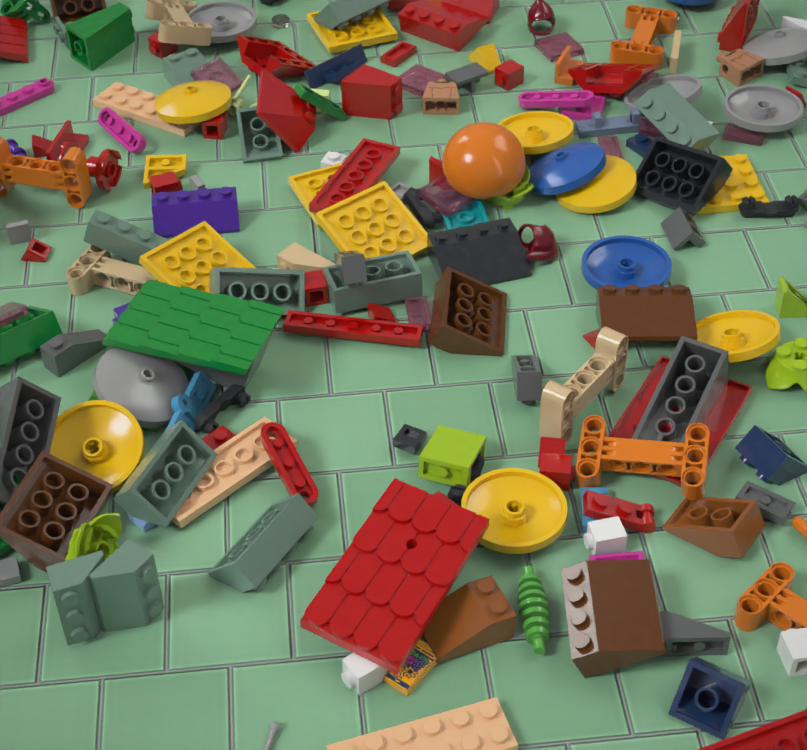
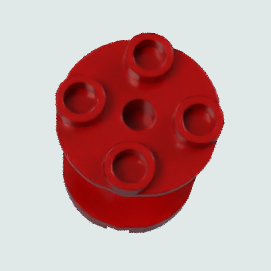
M72 141L63 142L58 161H61L71 147L79 148L78 144ZM105 149L99 157L90 156L86 159L89 176L95 177L96 184L100 189L110 191L112 190L111 186L116 187L120 180L122 166H119L118 159L122 160L117 150Z

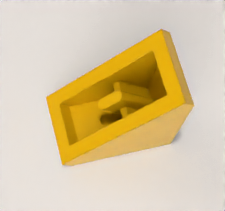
M494 43L477 47L468 55V59L472 63L477 62L488 70V75L495 73V67L501 64Z

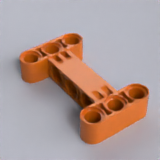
M638 5L627 6L624 26L629 29H635L630 42L621 40L611 42L609 62L658 64V69L656 70H660L663 65L664 49L653 45L657 33H674L678 13L672 10Z
M0 137V197H6L17 183L64 190L70 206L76 209L84 206L92 194V186L86 156L80 148L71 147L61 161L12 155L8 142L3 137Z
M590 415L584 419L576 461L578 485L580 488L599 487L602 471L681 477L683 496L689 500H698L704 495L710 449L709 429L702 423L689 425L686 430L685 443L607 437L605 420L601 416ZM695 482V483H698V484H696V485H691V484H688V483Z
M784 562L772 564L740 596L734 617V623L740 630L746 632L754 631L765 620L783 631L791 628L800 629L807 627V600L791 591L795 576L792 566Z

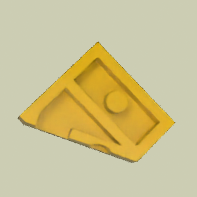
M187 154L146 155L143 178L144 189L151 188L149 176L171 171L174 172L176 178L186 175Z

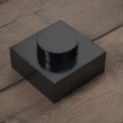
M404 424L393 438V446L415 455L427 440V432Z

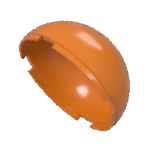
M490 122L473 123L458 130L446 144L442 157V168L448 183L459 193L476 199H489V197L501 194L503 196L511 192L522 180L526 167L525 153L517 137L507 128Z

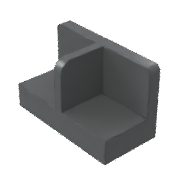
M474 62L446 72L445 80L447 82H455L457 90L464 87L472 93L474 92V83L480 82V78L487 76L488 70L479 63Z

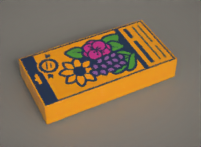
M419 639L398 675L388 671L384 675V682L408 696L437 664L436 657L429 644Z

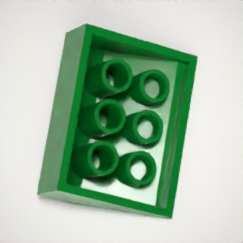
M28 306L0 319V366H9L15 363L16 358L22 355L26 357L36 353L39 346L55 336L63 334L53 310Z

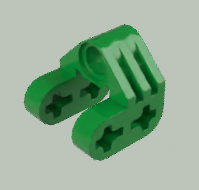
M2 0L0 13L3 16L21 18L25 21L33 18L40 24H44L50 19V12L38 0ZM39 11L44 14L42 17L37 14Z

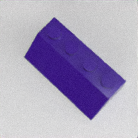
M236 187L203 188L200 190H181L178 192L152 194L154 234L164 238H174L203 221H206L219 234L240 232Z

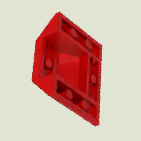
M240 34L237 36L241 62L248 66V70L258 73V77H260L263 69L278 79L305 76L304 71L316 66L280 41Z
M584 63L568 69V74L583 90L592 91L595 96H604V93H611V97H621L623 93L630 91L658 69V64Z
M263 69L260 74L256 115L295 153H298L315 130L316 106L300 98L292 87Z

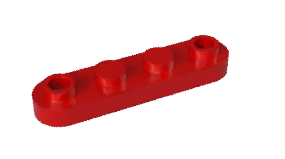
M276 422L266 423L261 429L260 441L289 496L299 493L301 496L308 497L309 499L304 500L312 508L318 500L319 491L285 428Z

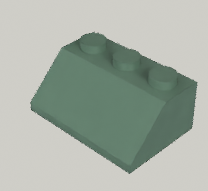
M129 539L89 575L101 628L105 632L144 627L154 618H157L164 609L154 554Z
M102 550L46 567L68 646L95 638L102 629L89 580V575L105 561Z

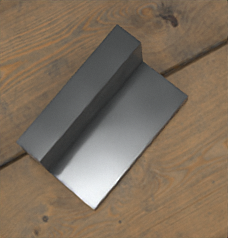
M680 207L660 223L675 251L689 240L698 248L706 243L693 217Z

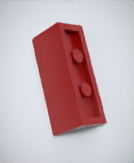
M66 120L46 151L47 160H59L63 142H75L84 151L89 143V136L87 134L73 133L71 121Z

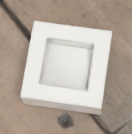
M328 151L320 161L321 168L342 163L347 159V155Z

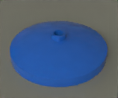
M580 142L548 152L529 167V183L534 185L531 191L539 195H554L586 184L595 178L606 165L607 159L603 148L596 143Z
M611 236L594 242L585 250L582 256L581 271L585 280L596 290L597 287H603L604 285L626 287L633 284L639 287H649L656 284L665 287L671 277L672 262L668 253L652 241L635 236Z

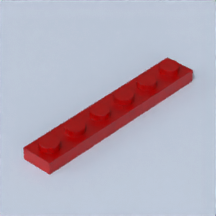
M288 310L283 323L284 332L420 347L424 332L423 325Z

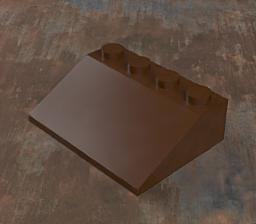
M447 267L435 284L429 344L448 353L502 357L505 342L507 293L451 267Z
M633 284L626 287H616L615 285L597 287L596 316L600 330L607 326L627 335L628 341H679L681 336L697 340L693 298L689 287L680 284L673 285L672 287H663L656 284L649 287H639Z
M42 450L0 513V537L32 565L47 573V566L65 561L73 531L80 528L82 523H89L101 514L108 502L113 485Z
M649 559L586 560L561 569L571 660L584 678L667 653L652 565Z

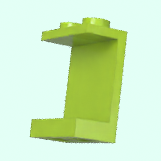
M438 425L419 456L418 478L451 486L461 484L467 489L470 485L471 467L479 452H481L483 459L485 458L487 436Z

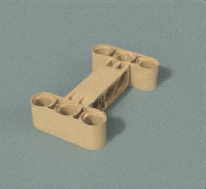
M146 0L145 18L160 21L158 41L170 44L209 46L211 43L212 25L192 22L188 15V12L197 7V3L185 0Z
M92 244L66 272L69 290L74 296L86 294L94 285L136 296L146 281H158L144 267L112 259L110 252Z
M607 326L603 327L596 339L595 353L564 385L550 380L545 385L541 395L540 437L564 438L566 445L572 435L573 420L604 388L616 392L621 387L625 376L629 340L627 335Z

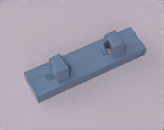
M631 108L630 115L602 118L600 112H593L590 120L575 121V130L579 138L656 130L641 115L637 108Z

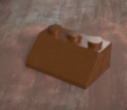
M49 0L53 18L59 17L63 24L70 21L74 22L107 8L105 0Z

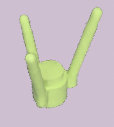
M250 75L246 77L232 98L231 106L226 110L232 117H237L236 109L245 108V101L241 98V93L250 80ZM257 102L254 103V104H252V105L249 106V107H256V106H257Z

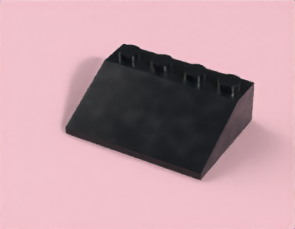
M655 136L636 171L637 188L634 194L675 209L680 207L685 212L695 216L724 187L733 168L723 157Z
M510 217L427 234V255L439 278L447 267H451L487 285L532 276L518 231Z

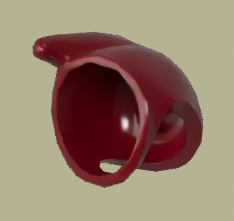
M535 0L529 9L527 26L532 34L545 36L554 30L555 14L551 6L544 0ZM546 20L552 25L545 32H537L533 29L532 22Z
M523 224L519 228L518 234L527 259L549 261L558 257V244L554 233L546 224L543 226ZM526 227L532 230L534 236L533 240L529 243H525L521 237Z

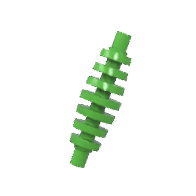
M528 565L523 567V576L519 579L518 612L527 642L533 645L535 654L541 655L545 653V643L549 640V604L540 577L534 574L533 567Z

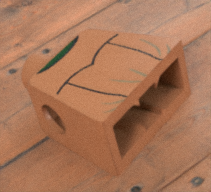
M736 49L728 54L721 51L717 55L716 61L720 63L719 74L737 87L762 75L765 58L742 49Z
M445 79L428 82L422 97L423 114L459 115V94L456 83L447 82Z

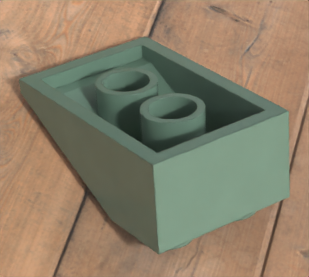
M190 48L184 52L170 54L162 58L164 77L173 87L192 81L208 80L218 82L206 59L196 48Z
M257 106L236 109L243 163L283 158L280 137L256 115Z

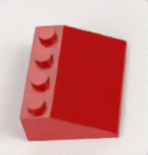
M418 0L411 2L398 13L400 30L402 32L458 52L489 21L487 16L441 0Z
M738 0L736 5L732 6L726 23H723L722 31H719L718 34L719 50L728 52L736 49L743 50V45L747 41L757 20L760 0Z

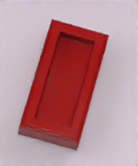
M402 41L381 55L380 62L395 68L415 54L417 46Z

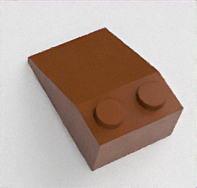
M701 497L698 500L685 498L663 525L664 531L716 556L743 558L765 528L757 500Z
M491 575L466 583L446 596L422 634V637L429 644L436 657V662L439 663L514 638L517 615Z

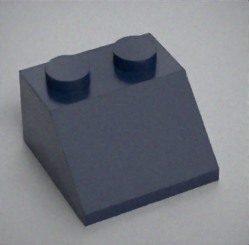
M756 425L752 427L735 447L742 454L740 459L751 468L754 466L758 470L756 475L767 484L771 481L780 486L807 473V464L778 437Z
M699 657L691 658L668 714L725 740L742 708L752 681Z

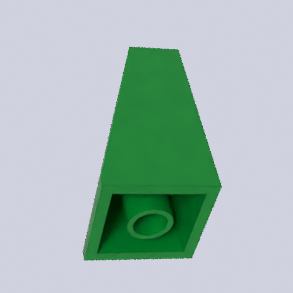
M120 2L65 25L71 58L90 71L97 69L135 41L132 12L130 8Z

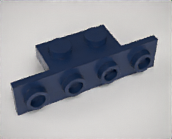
M358 44L304 71L310 89H314L326 82L334 81L335 84L340 83L346 76L367 62L362 44Z

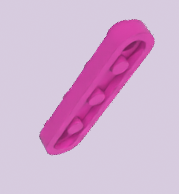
M41 78L37 82L25 85L21 89L9 92L1 97L0 117L52 94L55 91L53 81L48 78Z
M589 90L528 91L518 96L519 106L524 109H568L570 107L585 109L594 103V93Z
M108 107L101 110L98 116L99 125L128 151L140 154L146 147L145 137L115 110Z

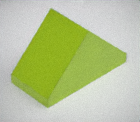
M782 276L778 281L774 302L778 317H807V297Z

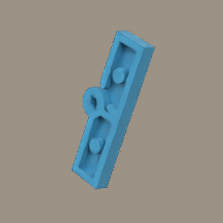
M202 370L194 373L185 393L172 398L171 407L174 414L167 428L183 420L195 432L196 425L194 419L207 407L216 389V385Z

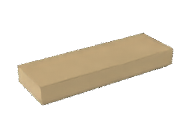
M682 30L674 31L669 67L670 75H676Z

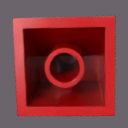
M363 64L341 80L342 109L346 116L393 119L403 109L402 77Z

